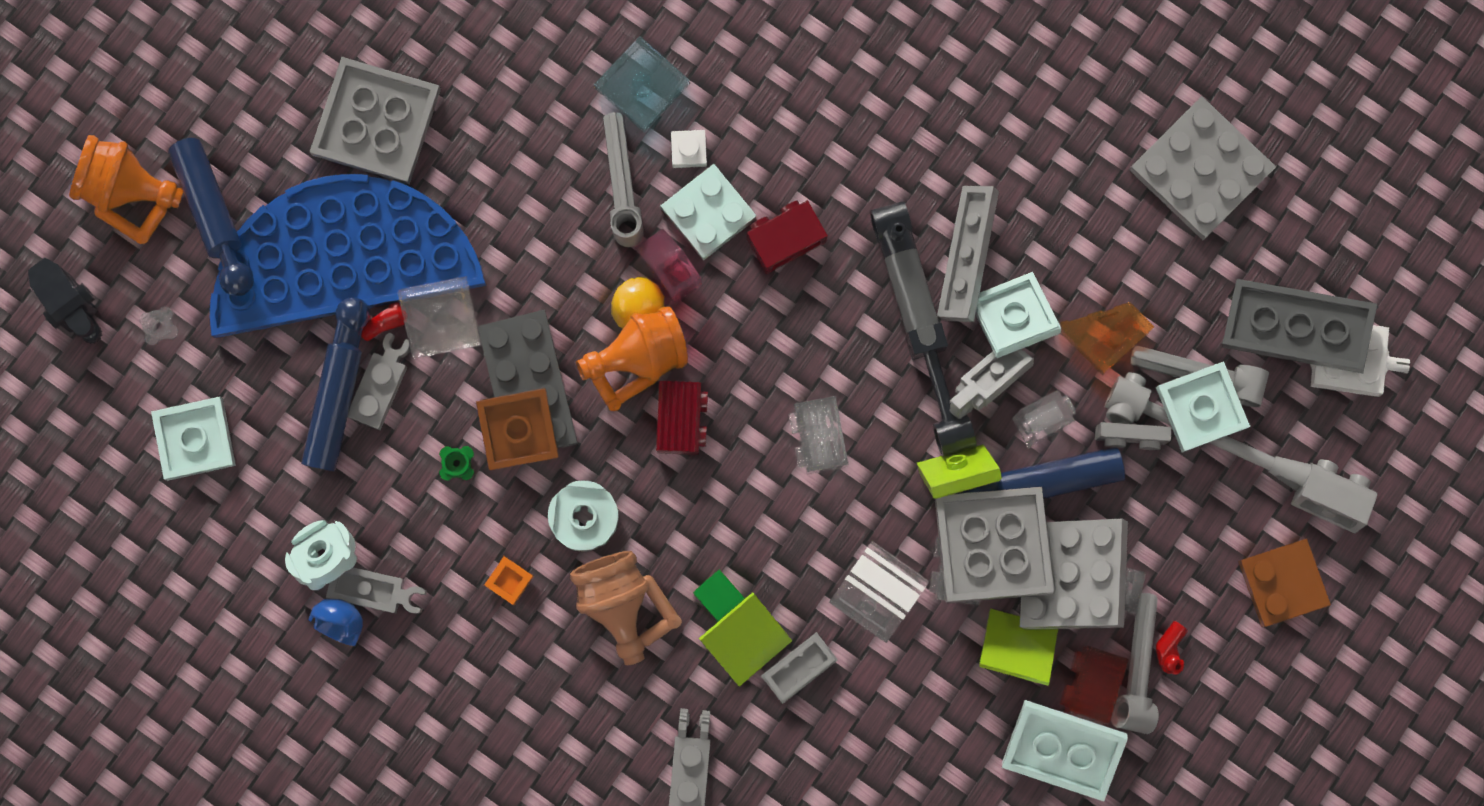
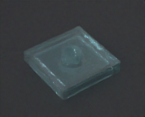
M639 36L594 84V88L645 133L690 85V80Z

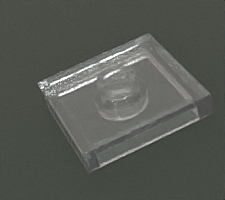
M467 276L398 290L413 359L481 345Z

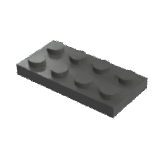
M1237 279L1222 346L1227 349L1363 374L1377 304Z
M545 309L477 326L494 397L546 388L557 448L561 449L577 445L578 441Z

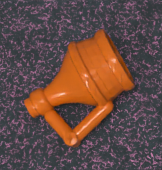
M88 135L74 174L69 197L73 200H80L81 198L96 207L94 210L96 217L137 243L145 244L164 218L167 209L171 207L179 208L183 190L172 181L164 180L161 182L151 176L140 165L126 142L99 141V138L94 135ZM130 202H156V205L152 208L140 228L111 210Z
M662 307L655 313H633L630 315L629 322L607 348L599 353L593 351L585 354L583 359L576 361V365L582 380L590 378L609 410L617 411L622 403L656 383L673 368L685 367L688 363V353L683 332L671 307ZM622 371L630 372L639 377L614 392L605 377V373Z

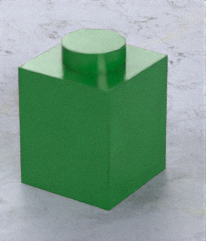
M720 569L693 592L694 596L717 622L745 599Z

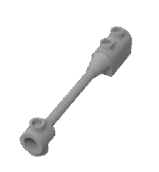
M1127 373L1125 378L1118 376L1104 406L1108 409L1106 417L1111 422L1133 424L1144 413L1171 426L1164 407L1149 401L1151 390L1144 387L1146 384L1144 377L1136 373ZM1228 436L1209 442L1216 447L1267 469L1273 476L1294 489L1295 494L1291 505L1352 533L1358 532L1367 525L1377 498V492L1369 489L1371 481L1365 476L1351 474L1350 478L1347 479L1337 474L1339 467L1329 460L1321 459L1316 465L1278 456L1272 457Z

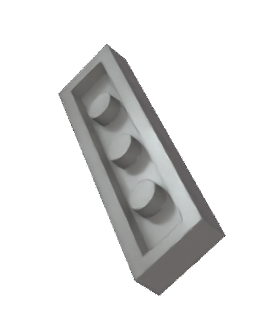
M994 186L962 187L937 317L943 321L974 322L999 191Z

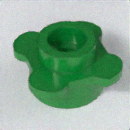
M445 446L440 450L439 455L442 458V469L439 474L442 479L446 481L452 478L470 480L474 476V470L471 468V459L474 456V451L471 447L464 446L459 449ZM455 460L460 461V465L457 467L454 466Z

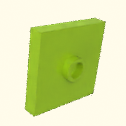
M984 444L953 455L939 456L917 463L919 474L935 499L994 483L1002 479L999 466Z

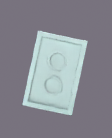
M1025 700L1004 755L1002 768L1104 801L1128 740L1127 733Z

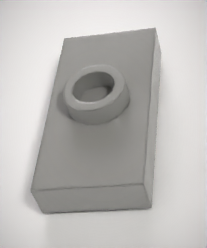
M816 632L762 674L761 677L783 704L837 662L838 659Z

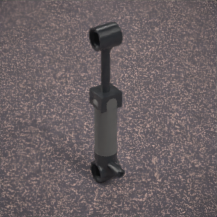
M902 201L870 210L873 230L878 243H880L907 334L905 338L911 358L915 360L924 357L943 421L933 424L939 452L942 457L974 449L977 447L976 438L968 415L958 419L949 411L951 397L937 354L944 352L948 347L942 323H939L913 237L912 224L906 204Z

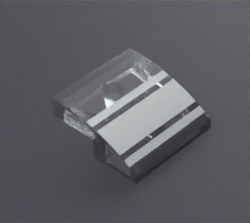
M871 541L829 603L887 643L926 588L929 580Z

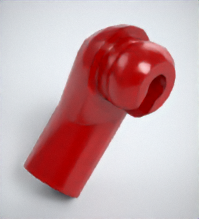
M400 302L390 304L388 309L383 310L368 321L367 325L363 327L361 337L365 341H370L382 332L403 326L409 316L406 306Z
M1177 621L1172 622L1156 644L1160 668L1165 673L1173 675L1180 674L1184 669V660L1180 659L1177 645L1188 632Z

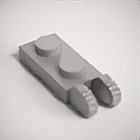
M680 708L678 737L675 736L669 806H705L711 741L708 739L710 711L702 710L700 715V739L688 738L686 733L690 714L688 709Z

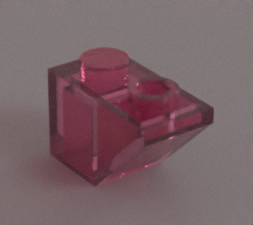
M664 229L635 247L673 305L702 286L700 275L683 250Z

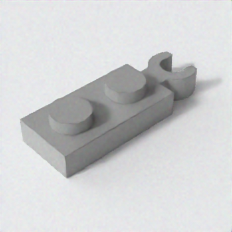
M388 333L383 340L384 355L381 356L373 353L348 413V418L379 431L383 426L407 370L406 365L399 363L400 358L407 356L411 350V342L406 339L400 349H392V342L395 336L391 333Z
M351 568L329 583L326 598L342 599L351 604L395 614L397 613L398 605L402 604L408 612L420 614L423 609L412 606L411 597L414 594L426 595L427 591L417 586L404 590L405 579Z

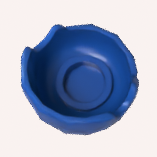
M327 598L322 600L312 608L308 619L311 622L315 618L314 629L349 646L356 645L363 628V619L359 611L353 604L342 599Z

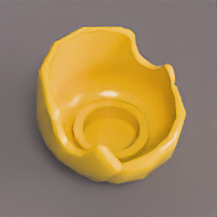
M631 278L617 288L611 302V315L617 325L623 329L633 313L647 314L658 312L660 308L664 307L665 296L659 286L648 278Z

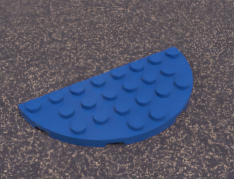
M363 174L325 176L287 189L283 195L277 197L266 206L262 205L237 231L242 245L235 255L238 262L247 265L251 269L254 283L250 291L243 296L227 294L220 285L219 276L223 269L222 262L220 261L214 292L211 293L210 299L211 336L218 338L336 315L338 304L349 297L362 299L368 308L389 305L394 302H404L486 286V282L476 252L467 236L456 221L441 206L426 195L397 181L369 177Z

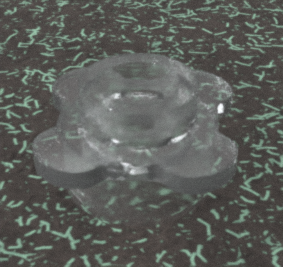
M161 307L160 310H154L149 313L145 312L140 316L139 322L146 333L145 341L149 345H157L160 340L166 338L173 340L178 336L179 330L173 324V311L169 307ZM158 323L162 324V327L160 329L156 328V325Z

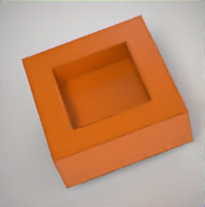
M504 556L484 585L512 605H515L534 576Z

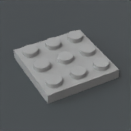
M341 57L310 149V154L410 185L441 91L440 86Z
M1201 96L1129 170L1195 234L1204 240L1276 166Z
M1042 487L952 494L935 499L946 603L1049 595L1054 593Z
M1124 519L1046 522L1054 593L1021 597L1020 627L1026 630L1124 628L1128 521Z

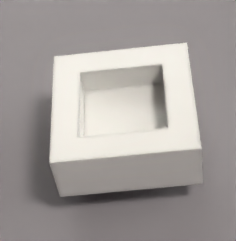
M705 130L671 131L673 168L707 167Z

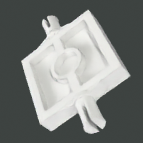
M1373 325L1363 374L1310 364L1312 368L1311 387L1380 397L1384 392V381L1387 371L1407 374L1410 368V359L1390 357L1388 350L1389 327Z

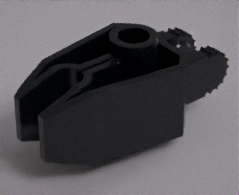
M43 258L28 270L30 287L45 307L46 311L43 312V315L55 329L62 326L68 332L75 333L78 337H82L81 339L86 343L95 344V342H99L98 340L103 336V331L93 318L98 312L92 303L96 298L83 283L78 285L68 272L47 258Z

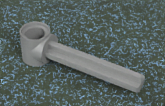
M612 112L604 115L603 118L615 208L610 211V224L617 243L624 247H632L642 240L644 228L641 209L636 207L634 202L624 117L621 113ZM630 221L636 224L635 230L631 233L624 234L618 230L619 226L624 222Z
M1141 346L1134 347L1130 359V364L1133 366L1178 378L1212 366ZM1238 365L1234 371L1227 370L1241 405L1261 407L1269 372L1250 365Z
M1139 593L1137 597L1127 694L1120 695L1114 701L1110 712L1111 722L1114 727L1143 734L1153 732L1159 718L1157 706L1152 703L1151 698H1147L1158 602L1156 595L1150 593Z

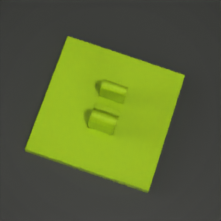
M753 592L699 638L739 687L792 642V639Z
M990 609L979 667L1048 686L1058 629L1026 630L1020 627V616Z

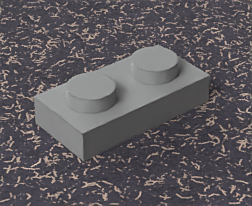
M1101 422L1096 426L1095 440L1105 441V447L1124 448L1127 442L1139 443V449L1160 450L1161 445L1171 441V427Z

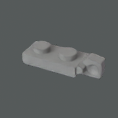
M1022 349L996 358L992 351L960 379V384L955 389L957 395L949 402L951 403L949 411L955 417L961 419L971 412L973 407L978 411L984 406L986 407L1033 366L1034 358Z

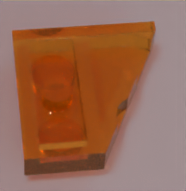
M1131 302L1115 306L1107 311L1101 310L1090 313L1086 317L1059 323L1061 334L1102 375L1107 373L1154 329V326Z

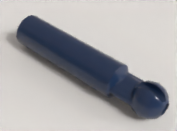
M186 138L177 141L171 145L168 154L209 257L220 258L223 269L219 276L220 285L227 294L243 296L253 286V273L247 265L238 262L235 255L242 244L200 139Z
M345 298L336 308V331L333 343L327 346L301 462L302 465L336 471L362 351L358 349L362 330L370 319V310L362 299Z
M1113 447L1002 472V479L1000 481L955 494L1042 487L1043 499L1124 481L1125 470L1119 449Z

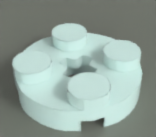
M575 481L566 485L552 498L548 509V523L556 539L567 548L575 551H592L606 545L615 533L619 520L618 507L612 495L601 485L591 481ZM583 506L588 507V513L593 514V520L587 521L586 526H580L579 520L574 519L573 516L574 512H580Z
M325 520L309 524L293 538L291 543L294 547L291 554L286 553L285 563L288 571L300 584L307 585L311 590L323 588L356 564L357 556L354 553L356 548L355 540L352 534L340 522L335 521L336 524H328ZM324 549L325 552L318 557V551Z

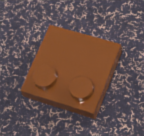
M546 388L476 401L489 470L559 458Z
M1307 538L1238 561L1261 627H1267L1331 605Z

